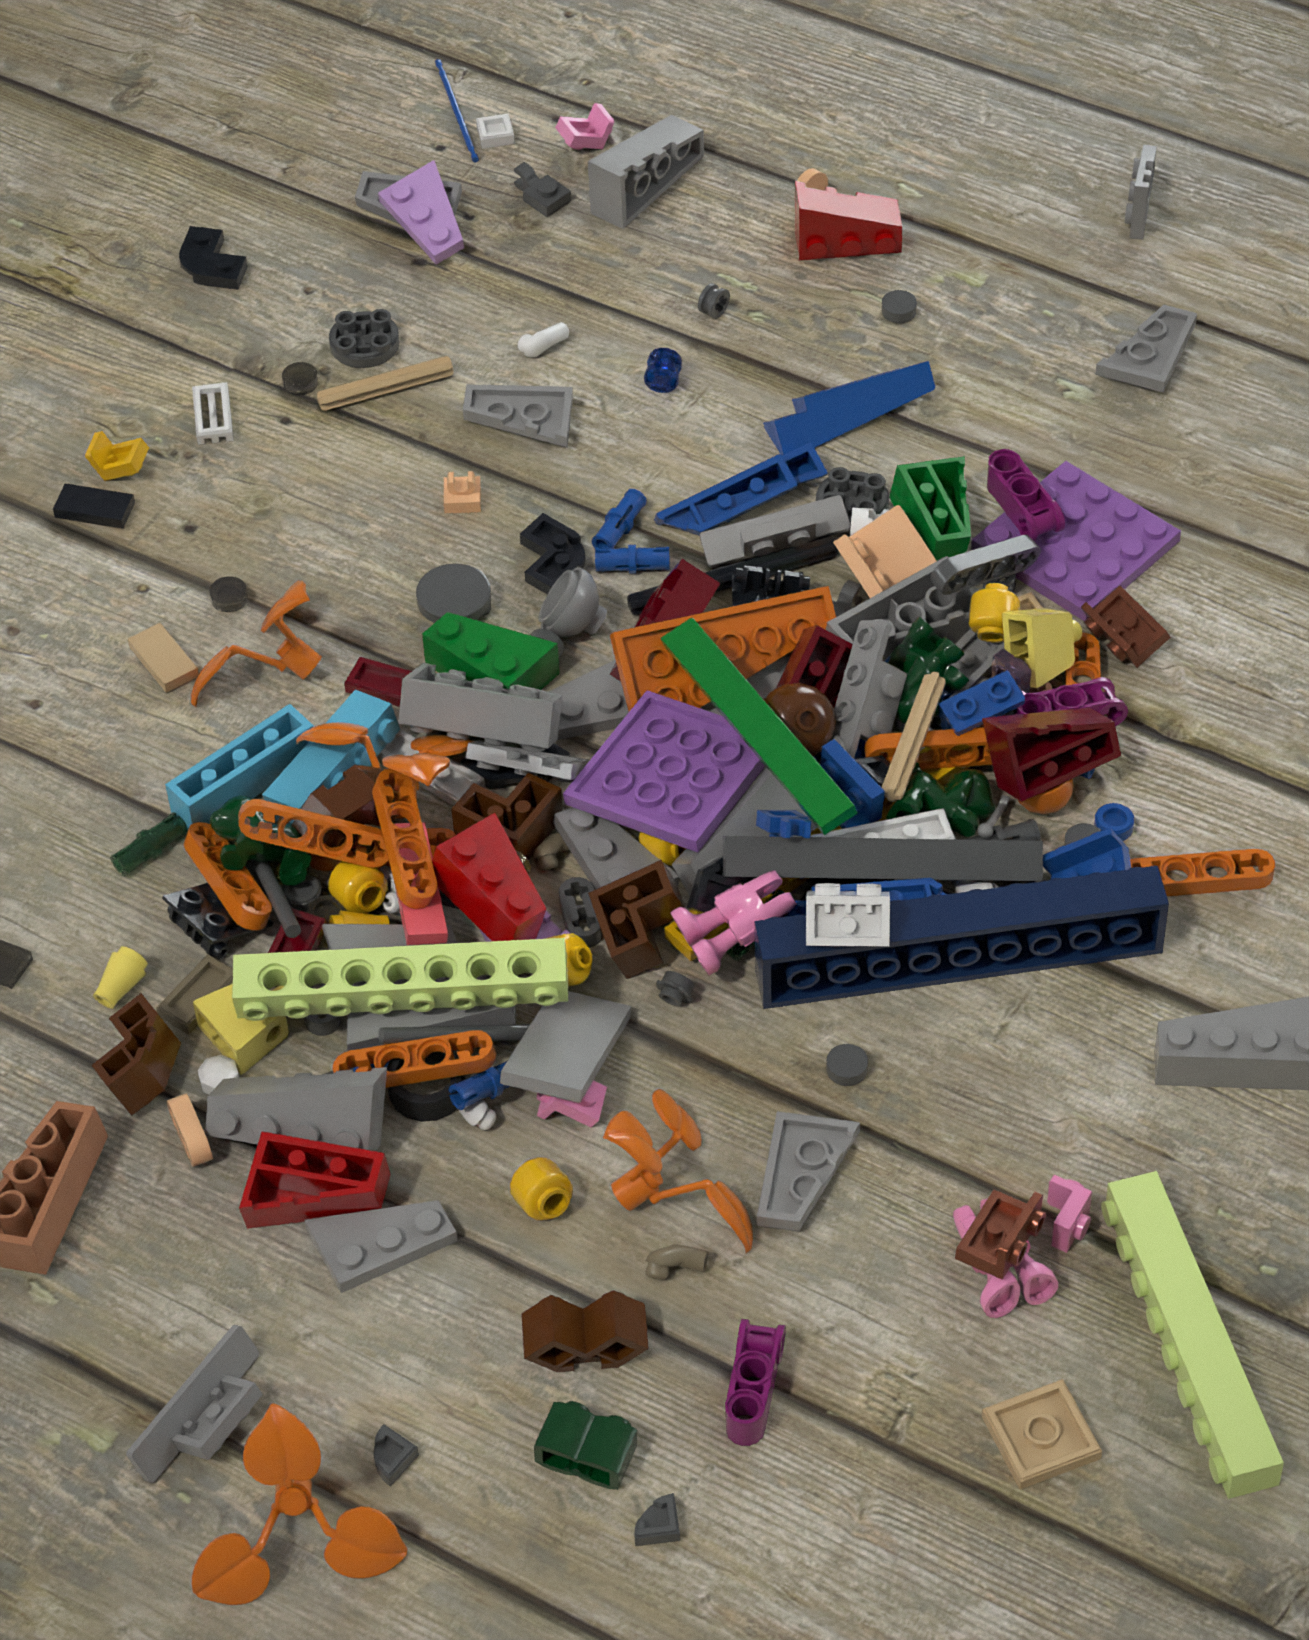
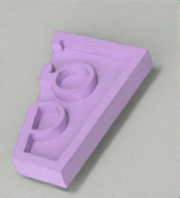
M434 160L378 193L380 203L436 265L464 248L463 238Z

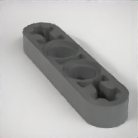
M1021 535L968 551L942 561L931 573L930 582L943 595L959 592L1026 570L1038 559L1041 548L1028 535Z

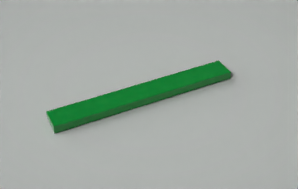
M693 617L660 638L668 652L824 836L857 814L855 805Z

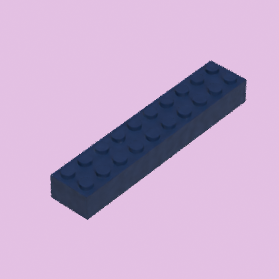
M1158 866L1143 868L1133 867L1128 870L1106 873L1095 872L1085 876L1063 879L1053 878L1048 881L1027 884L1016 883L991 889H973L968 892L947 895L936 894L925 898L904 901L893 900L890 901L889 946H806V914L771 917L766 920L754 921L755 972L763 1009L1162 954L1169 902Z

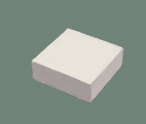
M509 114L476 118V126L482 149L515 144Z

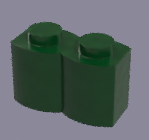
M575 1401L567 1403L553 1402L535 1442L534 1459L536 1463L552 1471L578 1476L589 1483L607 1489L618 1490L637 1447V1429L632 1427L628 1420L617 1415H610L608 1417L595 1416L586 1406Z

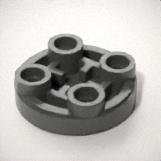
M385 309L355 313L342 311L336 315L335 324L329 333L330 350L334 358L344 365L355 368H369L383 364L395 355L400 343L397 325L391 319L390 312Z
M836 467L829 471L828 478L818 487L816 501L840 495L843 499L851 529L853 507L873 508L876 514H881L884 509H889V492L885 486L886 480L881 474L848 471L844 467Z
M454 563L438 566L427 572L420 579L416 588L419 611L426 619L433 623L447 612L477 620L491 611V587L489 580L484 573L470 565Z

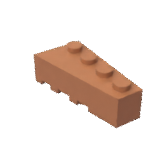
M56 1101L25 1141L27 1148L15 1161L10 1160L3 1169L2 1174L4 1177L0 1181V1267L47 1274L108 1138V1134L94 1106Z

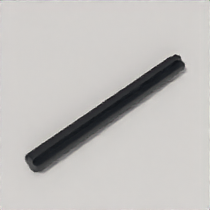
M826 536L809 541L801 546L785 548L704 573L720 583L715 591L718 592L732 587V575H734L736 567L743 568V565L763 568V578L766 567L770 568V576L775 575L776 569H781L782 573L836 557L838 549L833 543L835 541L833 536ZM658 586L627 596L628 608L632 615L636 616L642 613L649 597Z

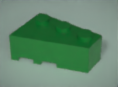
M965 456L901 464L896 467L889 498L894 507L899 505L905 510V514L937 561L946 556L952 557L967 552L971 539L969 504L966 502L967 480L964 478Z
M449 612L422 633L425 663L436 665L435 671L438 673H449V670L454 669L466 672L465 677L468 681L485 677L497 679L503 683V689L507 690L512 685H522L542 690L560 674L558 643Z

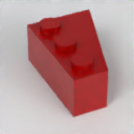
M795 181V237L799 261L902 253V221L898 200L856 192L855 196L837 193L836 188L827 186L824 190L808 188L805 182Z
M495 813L436 846L432 864L437 887L491 941L537 939L546 907Z
M262 1131L239 1206L246 1228L305 1222L306 1219L381 1209L391 1176L385 1153Z

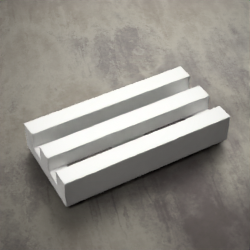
M227 382L193 386L192 392L198 445L205 444V439L208 438L212 439V443H218L219 437L225 436L226 441H234ZM221 392L223 427H218L215 401V393ZM201 394H207L210 428L206 429L203 426Z

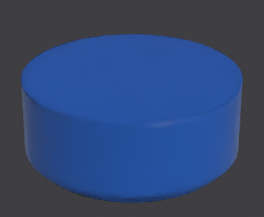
M1109 803L1097 810L1094 826L1098 827L1101 831L1110 828L1124 841L1133 833L1134 815L1128 807L1122 804Z

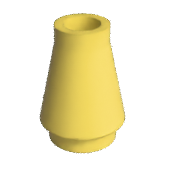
M122 946L118 952H112L99 986L93 994L95 1000L103 1006L113 1009L117 1002L146 975L144 970L148 965L147 961L139 953L128 947Z

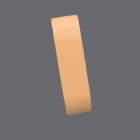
M187 1093L167 1100L171 1119L192 1167L213 1160L208 1140Z

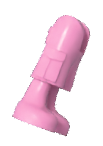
M775 870L767 872L743 885L740 883L732 886L730 889L715 896L714 904L716 907L710 911L695 915L684 907H678L670 913L709 976L719 970L721 958L735 944L739 943L740 946L744 945V947H747L755 941L754 921L766 920L771 917H785L796 906V902L790 892L783 893L763 904L761 899L775 891L782 884L783 880ZM723 923L729 924V928L709 940L703 939Z
M987 1199L981 1200L980 1209H982ZM968 1205L953 1211L955 1226L961 1239L976 1218ZM1028 1240L1026 1241L1028 1243L1027 1250L1018 1267L1011 1265L1016 1271L1018 1281L1010 1270H1008L1002 1280L972 1267L976 1273L979 1272L982 1275H987V1284L981 1293L980 1305L985 1314L990 1318H999L1010 1313L1017 1305L1020 1291L1027 1303L1039 1305L1052 1298L1058 1289V1281L1053 1271L1044 1264L1036 1262L1028 1255L1031 1248Z

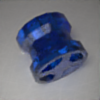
M657 348L651 351L644 373L646 386L658 393H668L675 390L679 384V373L683 365L681 356L669 348Z

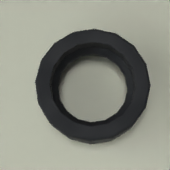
M456 1050L452 1051L455 1060H456V1059H459V1058H458V1055H457V1051H456ZM443 1052L430 1053L424 1062L429 1065L438 1064L444 1060L446 1054ZM400 1058L391 1059L387 1066V1071L399 1070L405 1061ZM465 1075L451 1077V1081L447 1086L433 1094L419 1095L411 1093L404 1089L402 1085L388 1087L389 1099L395 1110L406 1118L420 1122L437 1121L451 1115L457 1109L449 1096L457 1093V1091L450 1093L449 1087L466 1080Z

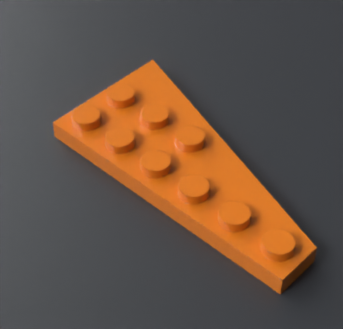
M829 586L611 633L610 639L628 712H630L647 690L697 708H701L710 702L707 696L664 647L660 639L691 617L694 618L744 678L747 679L793 651L803 629L818 625L826 630L827 622L836 618Z

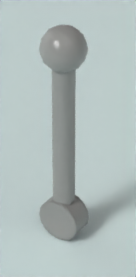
M1002 795L999 805L988 821L978 827L980 837L987 839L992 836L993 826L1002 813L1008 810L1011 797Z

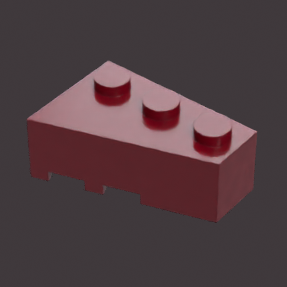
M681 559L651 594L634 628L703 613L720 583L686 560ZM615 662L609 675L621 682L617 663Z
M818 625L803 629L777 687L793 683H802L815 687L828 697L834 708L853 644Z
M1090 707L982 718L997 787L1021 802L1121 756L1115 722Z

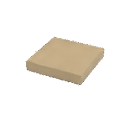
M1063 1379L982 1409V1419L1020 1490L1098 1461L1102 1457V1450Z

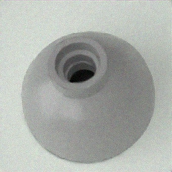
M577 567L572 571L566 570L556 580L541 606L538 620L541 622V629L550 630L558 635L559 638L574 636L583 630L593 635L602 625L607 609L599 605L598 588L593 577L583 568Z

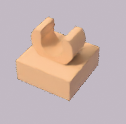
M468 471V476L454 477V472H449L447 477H444V513L481 512L480 476H475L473 471Z

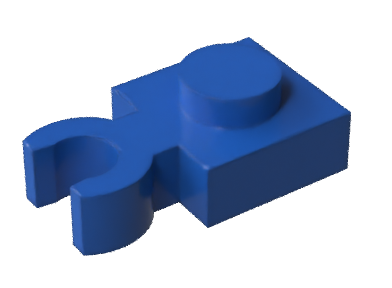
M757 810L756 826L767 831L769 837L790 838L793 835L810 838L811 821L802 813L796 810Z

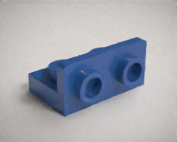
M1008 670L938 703L941 727L943 730L952 729L957 736H960L983 725L982 718L1004 716L1009 711L1024 705L1025 696Z
M835 739L822 746L820 766L850 799L857 810L856 815L839 826L844 829L874 823L881 819L885 791Z
M1110 828L1095 832L1088 837L1066 846H1061L1043 855V867L1050 873L1051 879L1085 876L1095 872L1106 873L1131 868L1129 848Z

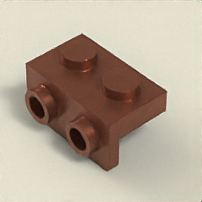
M1118 586L1094 609L1087 602L1081 606V609L1087 616L1083 623L1098 639L1104 635L1110 641L1106 646L1120 662L1127 658L1136 668L1171 638L1168 632L1121 586Z
M993 1190L957 1246L955 1259L1003 1280L1011 1265L1016 1267L1020 1265L1026 1253L1028 1245L1026 1241L1030 1235L1037 1237L1042 1229L1046 1213L1041 1211L1043 1194L1035 1191L1028 1203H1024Z

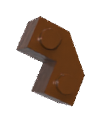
M355 764L343 772L344 780L330 789L322 785L311 792L301 809L363 825L380 826L372 788L382 770L376 767ZM393 790L394 799H393L392 802H395V797H396L398 791ZM398 815L391 816L392 822L398 817ZM294 820L291 824L301 836L306 833L307 825L303 821ZM338 829L329 830L323 837V842L329 847H339L346 840V835ZM353 834V845L356 842L357 834Z
M142 993L109 1017V1020L124 1040L91 1065L131 1116L148 1105L165 1090L181 1045L179 1039Z
M615 1290L604 1294L585 1308L564 1301L560 1297L549 1295L521 1313L524 1359L554 1372L574 1371V1363L600 1361L601 1369L619 1368L649 1349L645 1304Z

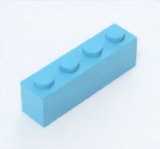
M356 689L326 722H345L368 728V734L366 735L370 737L376 756L395 738L400 730L391 703ZM309 741L262 796L265 801L301 809L311 792L322 785L330 789L344 780L343 772L353 765L370 767L371 761L367 750L359 742L347 745H327Z
M291 704L285 706L166 783L171 814L188 830L189 826L196 822L210 824V815L233 797L242 795L253 799L268 789L307 745L309 741L304 740L296 744V739L302 733L314 727V725Z

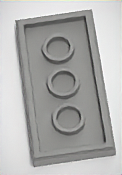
M568 991V1002H557L550 1006L542 1005L501 1070L500 1083L580 1103L628 1023L631 1015V1006Z

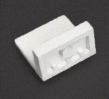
M818 883L815 886V891H807L806 946H889L890 894L889 892H881V884H857V891H840V884Z

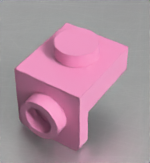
M594 103L587 119L560 117L555 128L564 138L565 143L573 149H603L608 136L612 132L614 119L602 104Z
M593 1080L580 1103L537 1093V1100L540 1101L537 1116L545 1120L554 1111H557L586 1126L592 1127L599 1121L607 1087Z
M1053 1175L1049 1182L1047 1199L1049 1205L1061 1210L1054 1221L1051 1246L1067 1253L1074 1240L1078 1239L1081 1241L1091 1222L1089 1213L1092 1191L1084 1188L1083 1185L1075 1180H1066L1057 1175Z

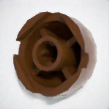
M802 683L785 684L775 688L766 698H763L812 756L822 752V746L833 738L836 726L834 708L828 697L817 688Z

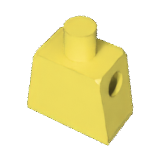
M1037 608L1002 613L1006 671L1010 672L1017 685L1032 688L1041 687L1073 666L1075 661L1074 642L1081 639L1082 628L1076 620L1072 619L1070 612Z
M232 984L193 1001L198 1027L224 1056L235 1060L240 1075L254 1066L289 1034L286 1016L267 1017L259 1021L237 1018L232 1000ZM278 986V987H276L275 989H273V990H271V991L280 990V989H282L284 986Z

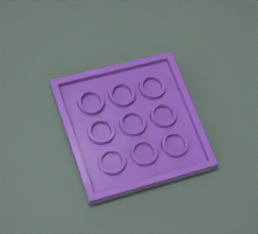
M1065 461L1040 482L1050 497L1059 504L1064 515L1065 528L1060 532L1052 530L1037 536V540L1034 542L1041 548L1040 556L1029 568L1016 573V578L1085 621L1087 616L1081 609L1085 602L1094 609L1118 586H1121L1123 589L1127 588L1180 541L1181 530ZM1004 512L972 539L971 550L1018 537L1021 534Z
M647 690L564 791L563 797L565 805L699 852L765 765L723 716Z

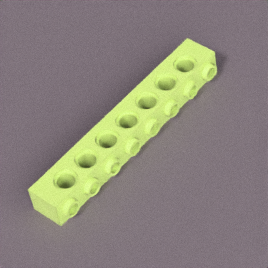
M565 938L233 955L232 1000L237 1018H246L252 1021L277 1016L299 1019L316 1014H329L332 1016H345L355 1012L386 1014L393 1010L427 1012L433 1008L452 1007L458 1010H468L475 1006L490 1005L509 1008L516 1004L529 1003L550 1006L557 1002H568ZM522 973L533 974L527 978L518 977ZM482 975L492 976L486 980L476 979L477 977ZM441 977H448V978H450L449 980H447V981H445V982H436V981H435L436 979L441 978ZM400 979L409 980L404 984H394L395 981ZM360 981H365V982H367V983H366L365 985H363V986H359V987L352 986V985H353L354 983H356V982H360ZM315 984H326L318 989L311 988ZM275 986H284L282 989L277 991L270 990L272 987Z

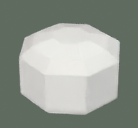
M223 1055L206 1058L197 1070L202 1090L206 1094H210L223 1079L239 1078L235 1060Z

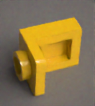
M99 431L94 433L85 457L101 478L107 481L139 473L149 446L142 437L113 445L104 432Z

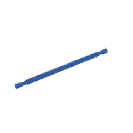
M440 59L435 60L436 67L439 69V75L467 148L471 153L472 161L476 163L479 161L478 155L474 151L473 142L446 72L443 70V64Z

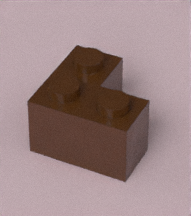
M529 772L507 798L473 783L451 808L453 829L456 835L495 813L523 866L532 857L535 848L556 828L553 824L554 814L563 811L561 788Z
M659 860L588 893L610 956L626 979L663 963L652 930L673 921L674 919L670 914L678 907L686 908L675 879L662 860Z

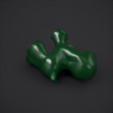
M918 617L912 623L905 639L894 649L890 655L889 662H887L907 673L896 713V718L904 724L907 722L924 675L931 674L932 672L939 673V676L943 677L946 681L945 687L955 692L963 690L970 682L961 671L952 665L965 655L964 652L948 638L944 637L942 639L933 631V628L921 617ZM939 705L936 708L933 718L940 715Z
M916 762L903 798L894 803L888 811L886 818L888 820L943 808L951 830L966 837H971L977 831L979 820L990 817L996 807L993 802L990 783L982 771L975 769L960 770L950 777L947 785L944 787L933 776L923 772L919 763Z
M242 795L233 797L210 815V824L215 833L226 840L236 841L235 845H224L221 849L220 859L224 868L237 871L243 869L248 860L280 862L279 877L284 885H297L305 880L307 867L312 859L311 853L253 840L241 832L238 822L239 810L244 803L253 800L252 798ZM256 811L254 817H246L250 819L252 827H257L259 822H267L263 819V813ZM272 824L273 833L278 832L277 824ZM291 824L285 825L284 832L289 837H301Z

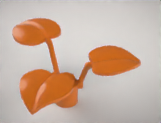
M302 580L295 582L286 591L284 596L272 606L261 626V631L265 633L274 623L286 637L276 651L280 659L277 660L237 645L226 646L199 673L191 693V703L193 706L197 707L199 692L224 665L226 660L236 654L275 666L281 672L288 667L302 680L313 671L322 656L299 637L297 638L283 621L284 614L300 604L310 601L306 592L305 582Z
M345 722L325 723L308 729L296 739V744L304 740L327 745H347L359 742L365 746L372 767L381 769L370 737L366 735L368 734V728ZM447 735L419 737L411 742V749L419 751L418 754L411 756H388L382 759V765L410 778L417 801L419 782L430 786L435 777L449 767L450 759L444 756L463 753L467 751L468 743L475 741L451 738Z
M657 1089L652 1095V1102L658 1115L673 1131L670 1140L657 1152L652 1147L653 1142L649 1133L633 1114L628 1111H621L610 1120L603 1138L622 1147L639 1163L611 1184L615 1197L624 1208L632 1211L648 1199L655 1205L662 1199L703 1189L706 1190L712 1205L743 1243L745 1253L751 1250L753 1227L749 1213L740 1199L723 1182L717 1181L714 1184L711 1180L706 1179L659 1192V1186L663 1184V1178L660 1174L662 1170L661 1159L680 1139L692 1151L699 1148L702 1143L701 1133L695 1121L663 1089Z
M272 1403L262 1420L249 1435L243 1450V1462L248 1474L262 1484L275 1485V1503L271 1505L270 1515L258 1542L252 1549L247 1539L237 1533L225 1534L210 1542L201 1552L194 1566L192 1590L201 1599L227 1605L246 1604L263 1594L270 1579V1568L267 1561L258 1556V1554L263 1551L280 1513L297 1516L307 1511V1509L312 1510L323 1532L332 1538L324 1550L325 1561L333 1570L346 1577L369 1578L385 1573L406 1557L408 1547L401 1539L395 1524L381 1511L371 1507L360 1506L347 1510L338 1518L336 1529L329 1525L319 1507L318 1499L312 1497L311 1478L316 1475L321 1463L319 1444L300 1419L283 1407Z

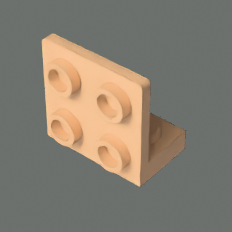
M896 505L850 537L845 534L833 542L869 598L937 562L899 505Z

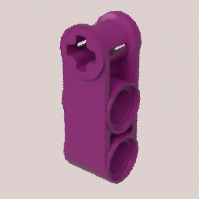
M1000 449L991 453L988 460V492L1015 524L1020 534L1028 535L1035 541L1037 536L1049 531L1060 532L1064 530L1065 519L1059 504L1050 497L1038 479L1022 461L1020 455L1010 449Z
M1105 677L1073 685H1063L1037 693L1024 694L1025 704L1015 710V715L1090 707L1102 715L1106 714L1109 719L1115 722V727L1122 723L1128 714L1127 705L1115 695L1114 684Z
M741 1319L736 1344V1355L725 1402L726 1434L735 1444L751 1446L758 1443L764 1436L778 1365L781 1363L784 1351L786 1325L779 1324L776 1328L753 1325L750 1324L749 1319ZM758 1377L761 1378V1380L748 1381L746 1380V1378ZM741 1415L753 1416L749 1420H741L737 1417Z

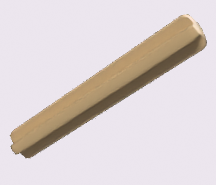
M448 356L435 358L320 390L317 392V401L322 411L332 410L450 377L453 375V365Z
M937 672L924 675L886 774L882 789L885 791L884 797H887L888 801L895 802L896 800H901L906 791L946 684L945 679L940 677Z

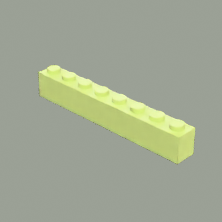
M1154 1171L1108 1183L1106 1201L1101 1203L1105 1223L1108 1227H1114L1118 1236L1116 1237V1246L1119 1256L1123 1262L1128 1261L1132 1269L1131 1282L1134 1292L1138 1298L1143 1297L1148 1307L1146 1309V1317L1149 1328L1153 1334L1159 1333L1162 1340L1161 1351L1165 1366L1169 1371L1174 1370L1178 1378L1177 1391L1181 1404L1184 1408L1190 1407L1194 1416L1193 1430L1197 1442L1201 1446L1206 1445L1210 1454L1209 1468L1213 1480L1216 1484L1222 1483L1228 1499L1279 1486L1284 1462L1158 1172Z

